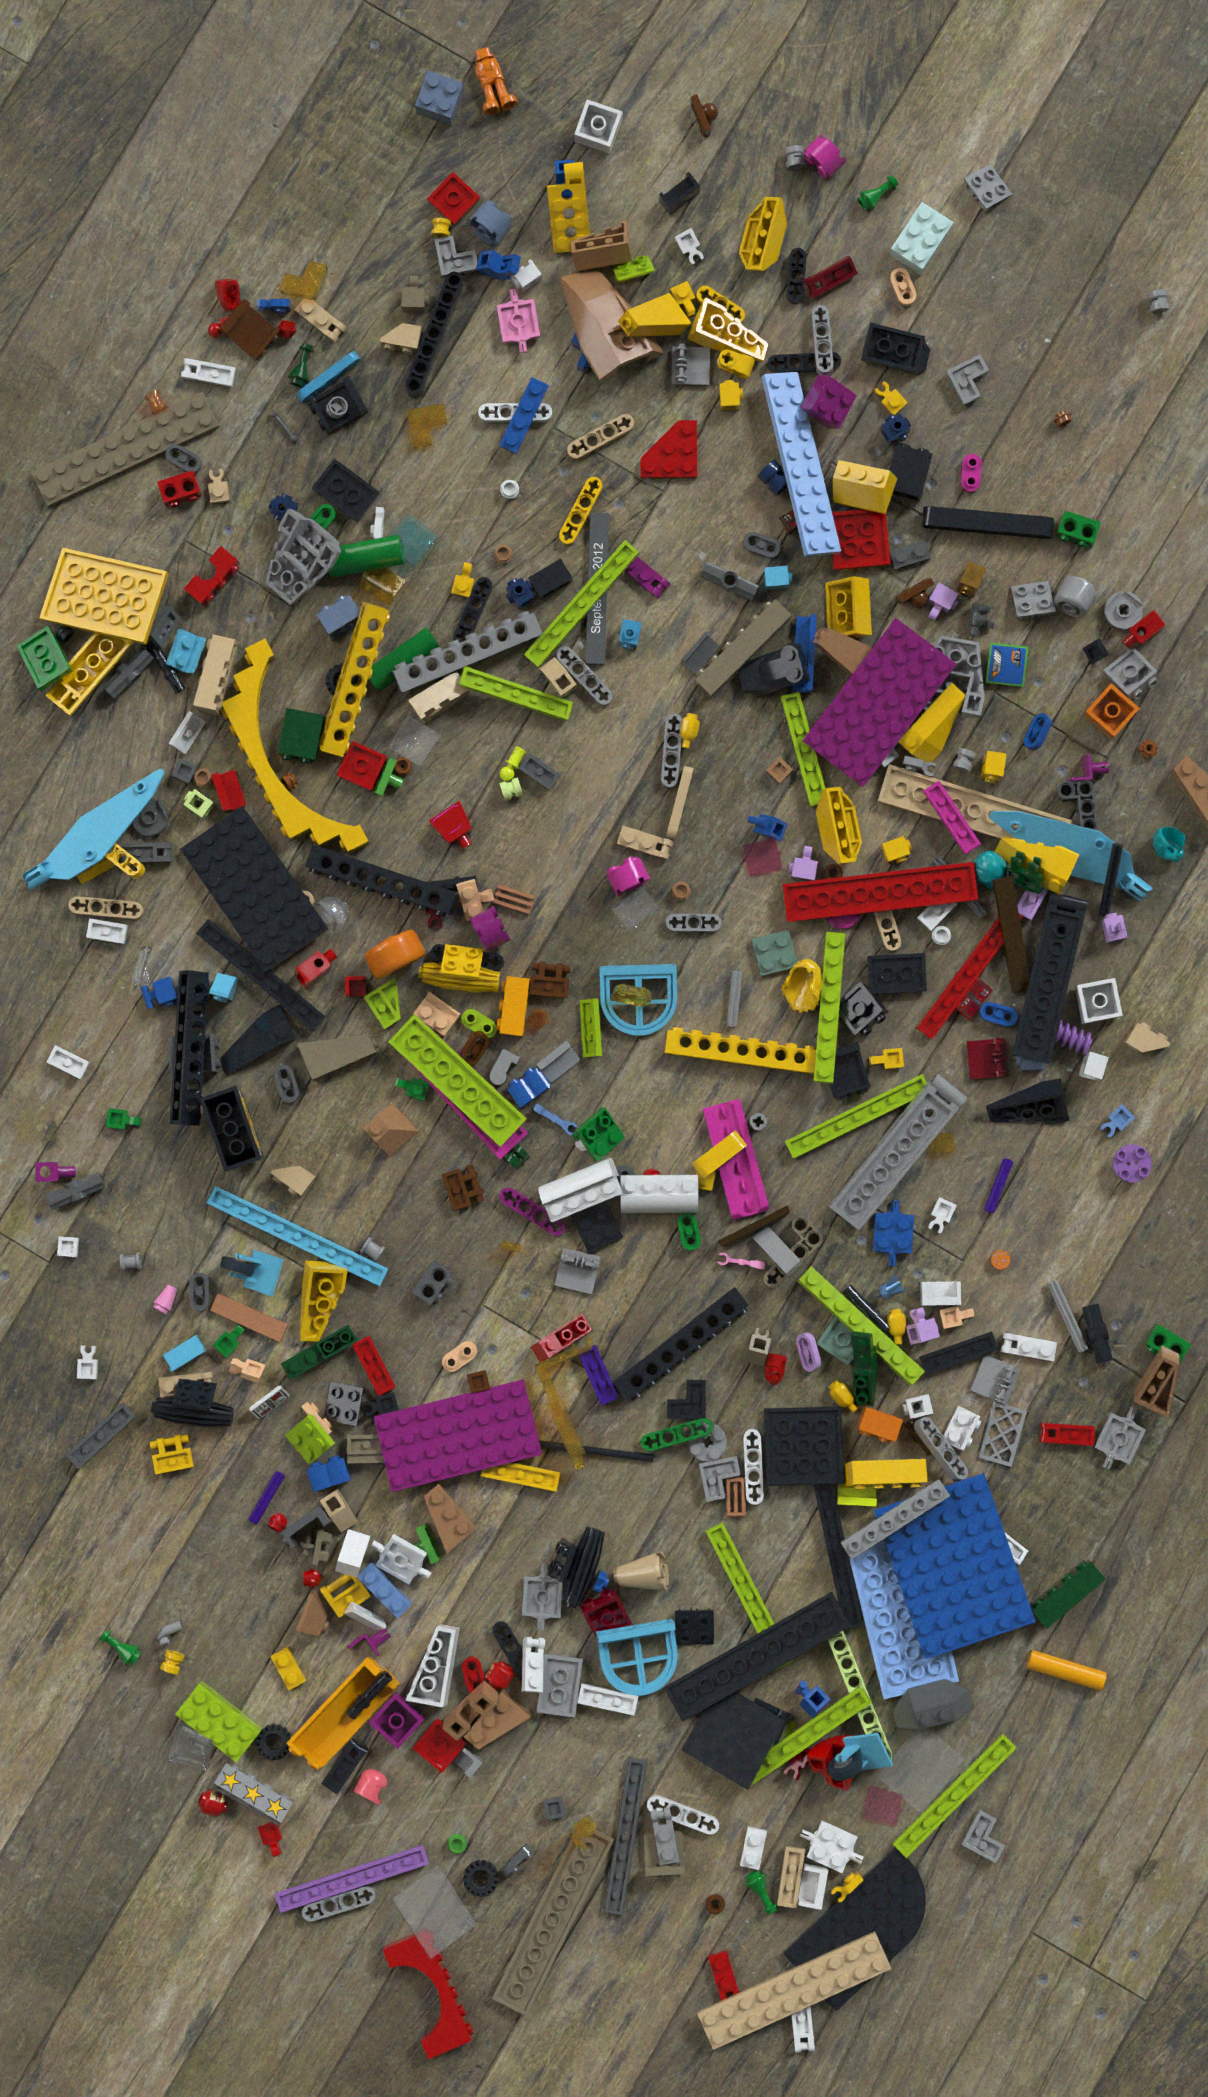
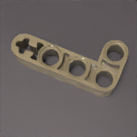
M799 1216L792 1220L791 1228L800 1240L790 1250L794 1253L797 1247H802L805 1254L799 1260L803 1262L820 1246L823 1239L821 1233L805 1217ZM799 1219L805 1222V1228L802 1231L795 1228V1222ZM812 1233L816 1234L819 1238L815 1245L810 1244L808 1241V1237ZM775 1263L763 1275V1283L767 1287L774 1288L788 1275ZM777 1267L778 1271L784 1274V1276L781 1278L780 1275H778L775 1278V1284L772 1282L768 1283L767 1276L769 1274L771 1276L774 1275L776 1271H774L773 1269Z

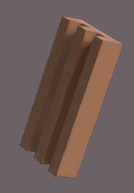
M498 885L493 903L530 915L535 896ZM501 890L528 898L530 902L502 894ZM499 897L526 905L528 908L524 909L499 901L498 899Z
M745 1477L726 1478V1517L746 1516ZM738 1481H741L742 1512H738ZM730 1482H733L734 1512H730Z

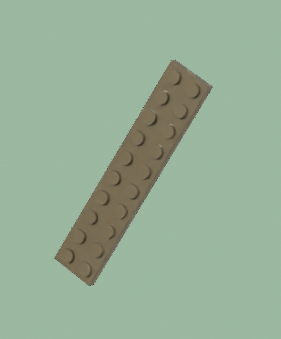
M202 391L31 473L47 507H50L165 453L170 445H182L218 428L219 425Z
M579 1821L492 1996L493 2000L525 2016L528 2015L606 1858L614 1838Z

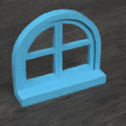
M676 964L600 966L601 1006L608 1021L618 1030L630 1035L651 1034L665 1026L673 1016L677 1004ZM667 978L668 998L642 1000V979ZM635 979L636 1000L610 1001L609 980ZM667 1003L663 1013L655 1021L643 1025L642 1004ZM636 1004V1025L621 1020L611 1005Z
M672 1618L596 1632L601 1668L612 1686L623 1693L641 1696L659 1690L670 1680L675 1671L678 1658L674 1632L676 1630L675 1622ZM665 1634L667 1654L642 1658L640 1638ZM633 1639L636 1660L611 1664L608 1643ZM667 1659L661 1674L653 1681L646 1683L643 1663ZM636 1664L639 1685L624 1682L614 1673L613 1668Z

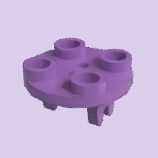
M1129 1144L1121 1147L1116 1152L1113 1158V1168L1120 1179L1136 1183L1149 1175L1151 1158L1144 1147Z

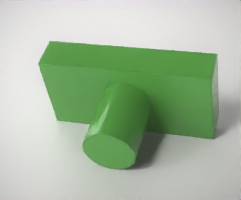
M392 758L386 759L372 794L383 796L387 785L400 789L403 779L392 774L397 760Z
M428 1522L417 1527L416 1531L421 1541L412 1545L426 1551L431 1564L438 1562L443 1556Z

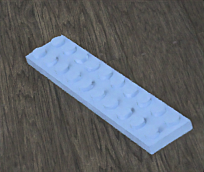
M798 372L764 374L761 377L804 557L838 554L841 552L809 417L805 411L800 409L804 402V396Z

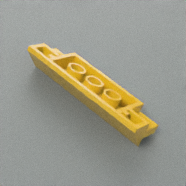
M94 633L69 662L73 672L57 681L45 696L71 716L134 642Z

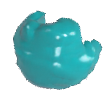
M1169 826L1158 828L1153 836V849L1157 856L1167 861L1179 862L1184 856L1182 847L1185 846V834Z
M986 851L979 854L973 861L976 881L988 889H994L992 879L1002 878L1005 875L1006 861L996 852Z

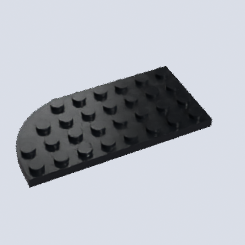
M894 1847L863 1876V1881L850 1894L848 1893L842 1902L837 1900L783 1951V1954L797 1967L875 1931L888 1962H890L914 1938L924 1918L926 1895L917 1869L908 1858ZM870 1979L825 2000L837 2011Z

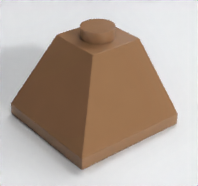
M393 1103L363 1127L390 1157L418 1132Z
M313 1590L310 1593L297 1625V1631L315 1636H320L321 1632H326L329 1622L326 1621L328 1615L318 1591Z

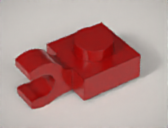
M272 1822L258 1826L263 1845H270L273 1857L281 1855L282 1851L278 1840H281L283 1837L279 1826Z

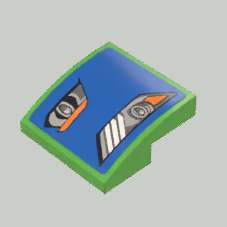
M990 642L985 682L1024 687L1028 646Z

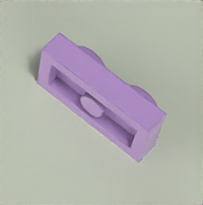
M1042 887V891L1039 894L1025 890L1017 905L1019 914L1031 921L1048 889Z

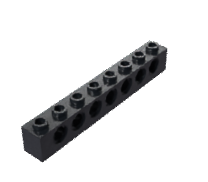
M313 844L305 865L310 868L309 872L320 876L322 872L328 874V879L338 881L340 878L346 880V885L356 887L358 884L364 886V891L374 893L376 890L382 892V897L392 899V896L400 898V903L410 905V902L417 904L416 908L428 911V908L435 910L434 914L446 917V914L452 916L459 895L457 892ZM327 859H331V867L325 869L324 862ZM349 865V873L343 875L341 872L342 867ZM367 871V879L360 881V873ZM380 877H385V885L378 887L377 880ZM398 883H403V891L396 893L395 886ZM421 889L422 894L420 898L414 899V890ZM439 895L440 900L438 904L432 905V896Z
M179 971L170 1124L200 1126L201 1102L199 1098H202V1082L204 1078L203 1063L205 1060L204 1045L206 1042L208 972Z
M733 1287L613 1383L627 1401L629 1399L634 1401L642 1395L640 1391L643 1388L647 1387L649 1389L657 1383L655 1380L660 1375L665 1377L672 1371L671 1366L675 1363L678 1365L683 1363L687 1359L685 1355L690 1351L695 1353L703 1347L701 1343L704 1340L710 1341L716 1337L718 1329L721 1327L726 1329L733 1323L731 1321L732 1318L736 1315L739 1318L748 1311L746 1307L749 1304L738 1290ZM725 1304L733 1306L732 1314L725 1315L722 1308ZM710 1316H716L718 1319V1324L715 1327H710L707 1324V1319ZM695 1328H701L703 1331V1336L699 1339H695L692 1336V1331ZM679 1340L687 1341L688 1347L686 1350L680 1351L677 1349V1342ZM664 1352H670L673 1355L671 1362L665 1363L662 1361L661 1356ZM649 1364H655L658 1368L657 1372L653 1375L648 1374L646 1371V1367ZM636 1375L642 1378V1384L638 1387L633 1386L631 1383L632 1377Z

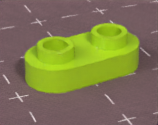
M468 1009L462 1014L461 1019L465 1027L473 1032L483 1031L488 1038L495 1036L497 1026L494 1021L474 1009ZM469 1015L475 1017L473 1022L467 1020ZM489 1025L491 1030L485 1032L484 1026Z

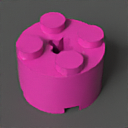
M820 134L804 150L805 161L811 167L815 165L818 169V174L824 180L827 177L831 178L847 162L845 157L840 158L838 155L840 150L827 137L823 139V134Z
M629 857L623 861V865L618 867L615 865L606 870L608 873L606 876L616 896L623 895L622 892L624 890L631 892L647 883L646 880H651L641 858Z

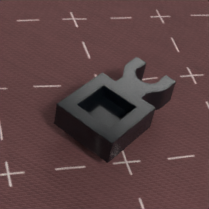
M395 1392L376 1396L377 1402H363L364 1406H372V1411L366 1412V1417L373 1415L376 1411H379V1414L382 1415L399 1410Z

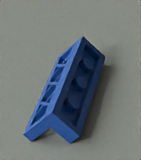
M811 614L810 617H796L795 644L800 643L802 645L811 680L792 686V693H812L815 645L812 642L816 634L817 614Z

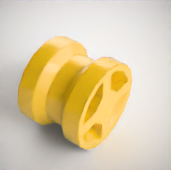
M445 218L432 219L434 228L431 230V235L433 237L442 238L450 236L448 231L451 226L450 220Z

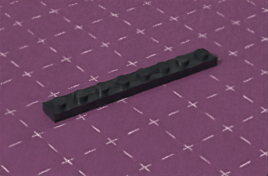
M207 919L196 934L312 1031H315L326 1016L272 971L266 973L254 956L212 921Z
M813 1485L838 1603L851 1625L849 1628L863 1626L849 1557L840 1543L845 1538L834 1486Z

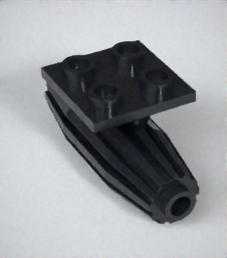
M179 1378L174 1397L157 1398L156 1402L152 1401L151 1413H154L155 1418L176 1424L206 1428L231 1427L234 1407L213 1402L217 1383Z
M587 1526L576 1547L565 1538H561V1541L556 1545V1556L550 1563L549 1571L550 1575L560 1582H563L564 1578H566L562 1601L565 1602L567 1607L576 1609V1606H581L592 1585L601 1558L605 1532Z

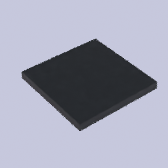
M841 1406L764 1408L766 1486L844 1485Z
M735 1692L702 1711L681 1750L746 1790H749L786 1721L739 1692Z

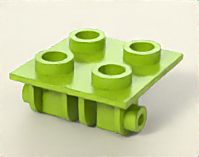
M644 255L637 256L631 262L612 265L615 279L620 282L655 272L649 256Z

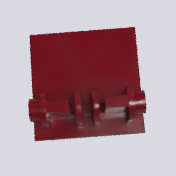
M1005 1038L966 1041L970 1079L1008 1076Z

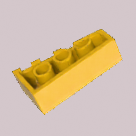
M926 1459L851 1461L844 1464V1485H842V1488L862 1490L866 1489V1487L884 1489V1486H891L892 1489L903 1488V1485H910V1488H920L921 1484L927 1483Z

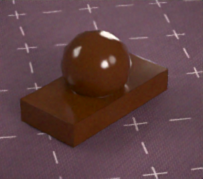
M693 95L690 98V104L702 135L706 137L711 133L708 122H712L717 118L718 108L712 103H706L702 106L698 95Z
M926 578L899 593L895 598L898 603H902L910 598V603L914 607L922 608L928 602V595L924 590L934 585L932 578Z

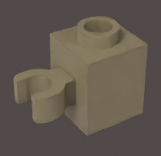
M410 276V288H402V311L425 312V306H429V295H426L425 288H418V276Z
M759 1328L755 1329L748 1345L745 1362L764 1366L771 1338H768V1330L765 1335H760Z

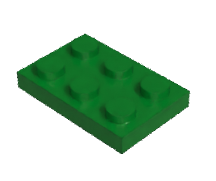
M46 626L17 645L37 688L41 692L73 672L49 626Z

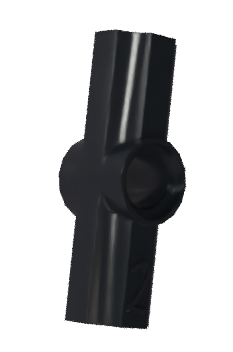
M1099 1303L1082 1307L1087 1326L1086 1334L1089 1344L1092 1346L1096 1364L1113 1360L1108 1342L1109 1334L1106 1324L1103 1323Z

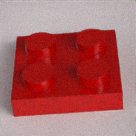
M454 172L427 198V201L446 219L450 220L454 226L480 200V196Z
M352 741L336 775L372 792L387 756Z
M437 1717L412 1749L443 1773L467 1744V1741L462 1737L456 1741L443 1730L444 1722Z

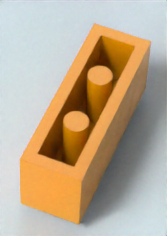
M507 976L506 980L502 981L501 992H505L504 999H500L499 1004L502 1018L497 1020V1030H500L501 1035L523 1037L530 979Z

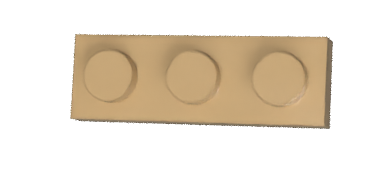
M785 1846L777 1906L797 1908L805 1855L804 1848Z

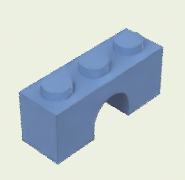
M373 1561L357 1577L397 1619L413 1603L386 1578L385 1574Z

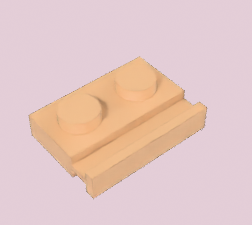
M428 992L425 999H423L413 1015L415 1014L444 1037L460 1016L459 1012L431 992Z

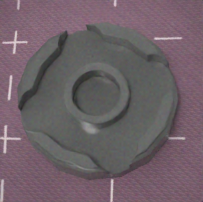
M151 799L132 822L133 828L143 836L153 837L159 835L168 825L169 814L167 808L160 801Z

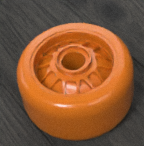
M409 929L381 941L377 946L368 950L364 957L374 977L382 979L424 957L425 949L416 932Z

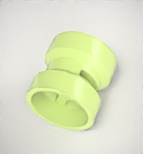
M518 777L512 779L510 783H499L505 801L511 800L514 796H523Z

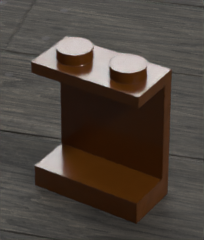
M243 299L218 330L252 359H257V357L262 358L267 352L265 347L269 343L273 344L279 337L277 333L280 329L273 327L250 307V303L246 299Z

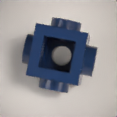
M901 413L897 416L893 414L885 419V423L881 425L880 431L889 445L897 441L901 443L909 437L911 424L906 417H902Z
M282 493L281 496L276 495L275 499H271L268 509H271L270 513L274 515L273 519L282 521L288 509L297 511L299 503L292 501L293 497ZM281 505L286 506L284 511L280 510Z
M521 577L520 579L514 578L507 583V594L505 596L510 604L515 603L519 610L535 600L531 592L533 587L528 580L524 581Z

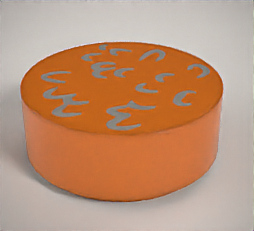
M998 1250L991 1255L990 1261L994 1268L1002 1270L1009 1266L1010 1256L1007 1252Z

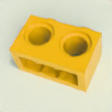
M987 751L983 756L980 779H985V783L996 784V781L999 782L1004 775L1007 754Z

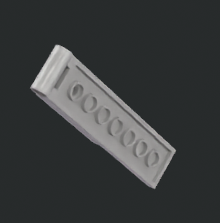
M936 1073L876 1144L877 1147L829 1204V1207L856 1229L860 1230L952 1116L964 1104L967 1097ZM931 1110V1114L926 1116V1111Z

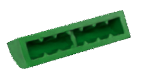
M398 534L339 546L341 553L329 573L331 578L405 564L404 544Z
M424 628L372 665L370 681L378 692L396 681L392 673L395 665L402 662L406 664L413 662L412 658L421 654L424 657L431 654V650L440 647L428 628Z

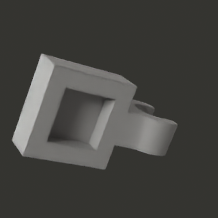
M905 756L902 767L913 772L922 770L924 775L933 777L934 773L928 772L927 768H935L936 764Z

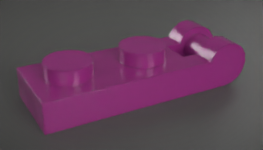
M639 557L624 571L657 599L662 595L661 592L670 586V583L665 578L660 576ZM655 580L659 583L656 588L652 586Z

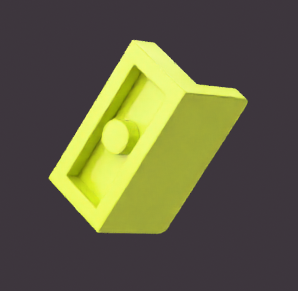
M837 1485V1504L877 1506L876 1489L866 1487V1489L854 1490V1488H842V1485Z

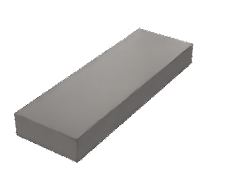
M767 1225L752 1237L788 1276L803 1264Z

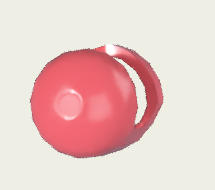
M367 1769L361 1774L354 1792L380 1806L382 1800L378 1798V1793L381 1788L387 1787V1778L377 1770Z

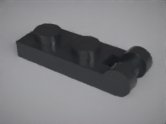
M354 1738L348 1743L321 1783L336 1795L368 1750L367 1747H362L356 1743L357 1740ZM352 1749L358 1753L355 1758L349 1754Z

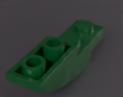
M348 1324L282 1362L280 1365L288 1379L292 1380L358 1340Z
M854 1331L851 1335L854 1369L852 1371L855 1405L873 1407L877 1383L876 1346L873 1345L872 1333Z

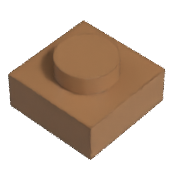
M780 757L766 770L779 784L793 771Z

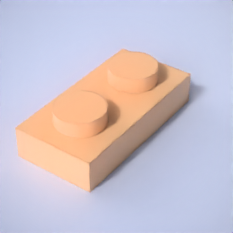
M306 1402L301 1406L307 1415L311 1413L328 1435L332 1432L330 1430L331 1424L326 1418L321 1419L318 1413L320 1411L314 1403L309 1404Z

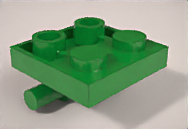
M601 1107L595 1114L584 1121L572 1135L576 1141L581 1140L593 1160L597 1162L625 1138L604 1107Z

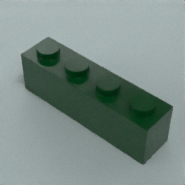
M1082 1560L1076 1565V1570L1072 1574L1068 1572L1060 1579L1062 1582L1059 1585L1051 1586L1046 1591L1047 1595L1042 1599L1039 1597L1031 1603L1032 1613L1044 1628L1048 1629L1106 1580L1090 1560Z

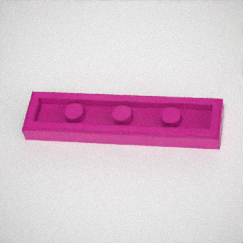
M940 781L923 790L924 795L964 855L981 845Z

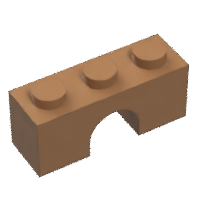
M483 1681L445 1716L443 1730L457 1741L470 1729L472 1721L478 1714L484 1717L497 1705L498 1692Z

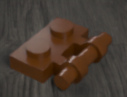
M540 961V963L532 962V970L539 971V976L531 975L529 995L567 998L569 979L562 978V973L570 974V966L563 965V963L555 965L546 964L543 961ZM545 971L556 972V978L544 977Z
M473 1164L466 1166L468 1174L462 1175L460 1168L441 1174L453 1211L472 1205L470 1197L475 1196L477 1203L484 1201L482 1194L484 1191L483 1188H480L477 1179L478 1173L474 1170ZM470 1180L473 1189L469 1192H467L464 1181Z

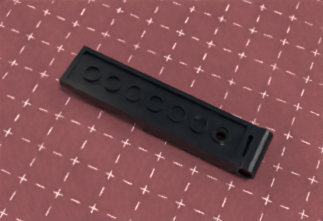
M1050 892L1012 1056L1050 1064L1088 900ZM1062 929L1064 934H1059L1057 930Z

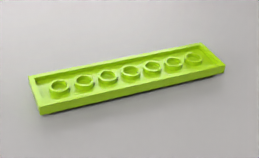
M415 1014L388 1041L500 1147L527 1120Z

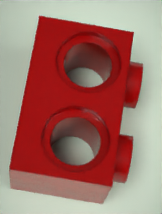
M193 470L157 481L163 503L166 507L175 508L180 506L181 502H193L202 496ZM187 484L194 485L193 490L189 492L184 489ZM169 490L176 491L173 497L166 496Z

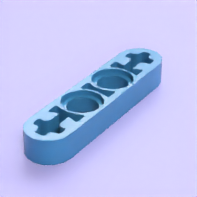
M355 351L349 353L299 390L296 394L297 398L301 403L309 401V397H314L356 366L361 360Z

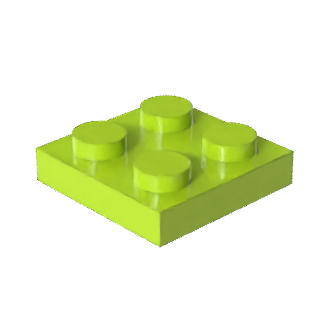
M311 1413L285 1435L308 1465L335 1444Z

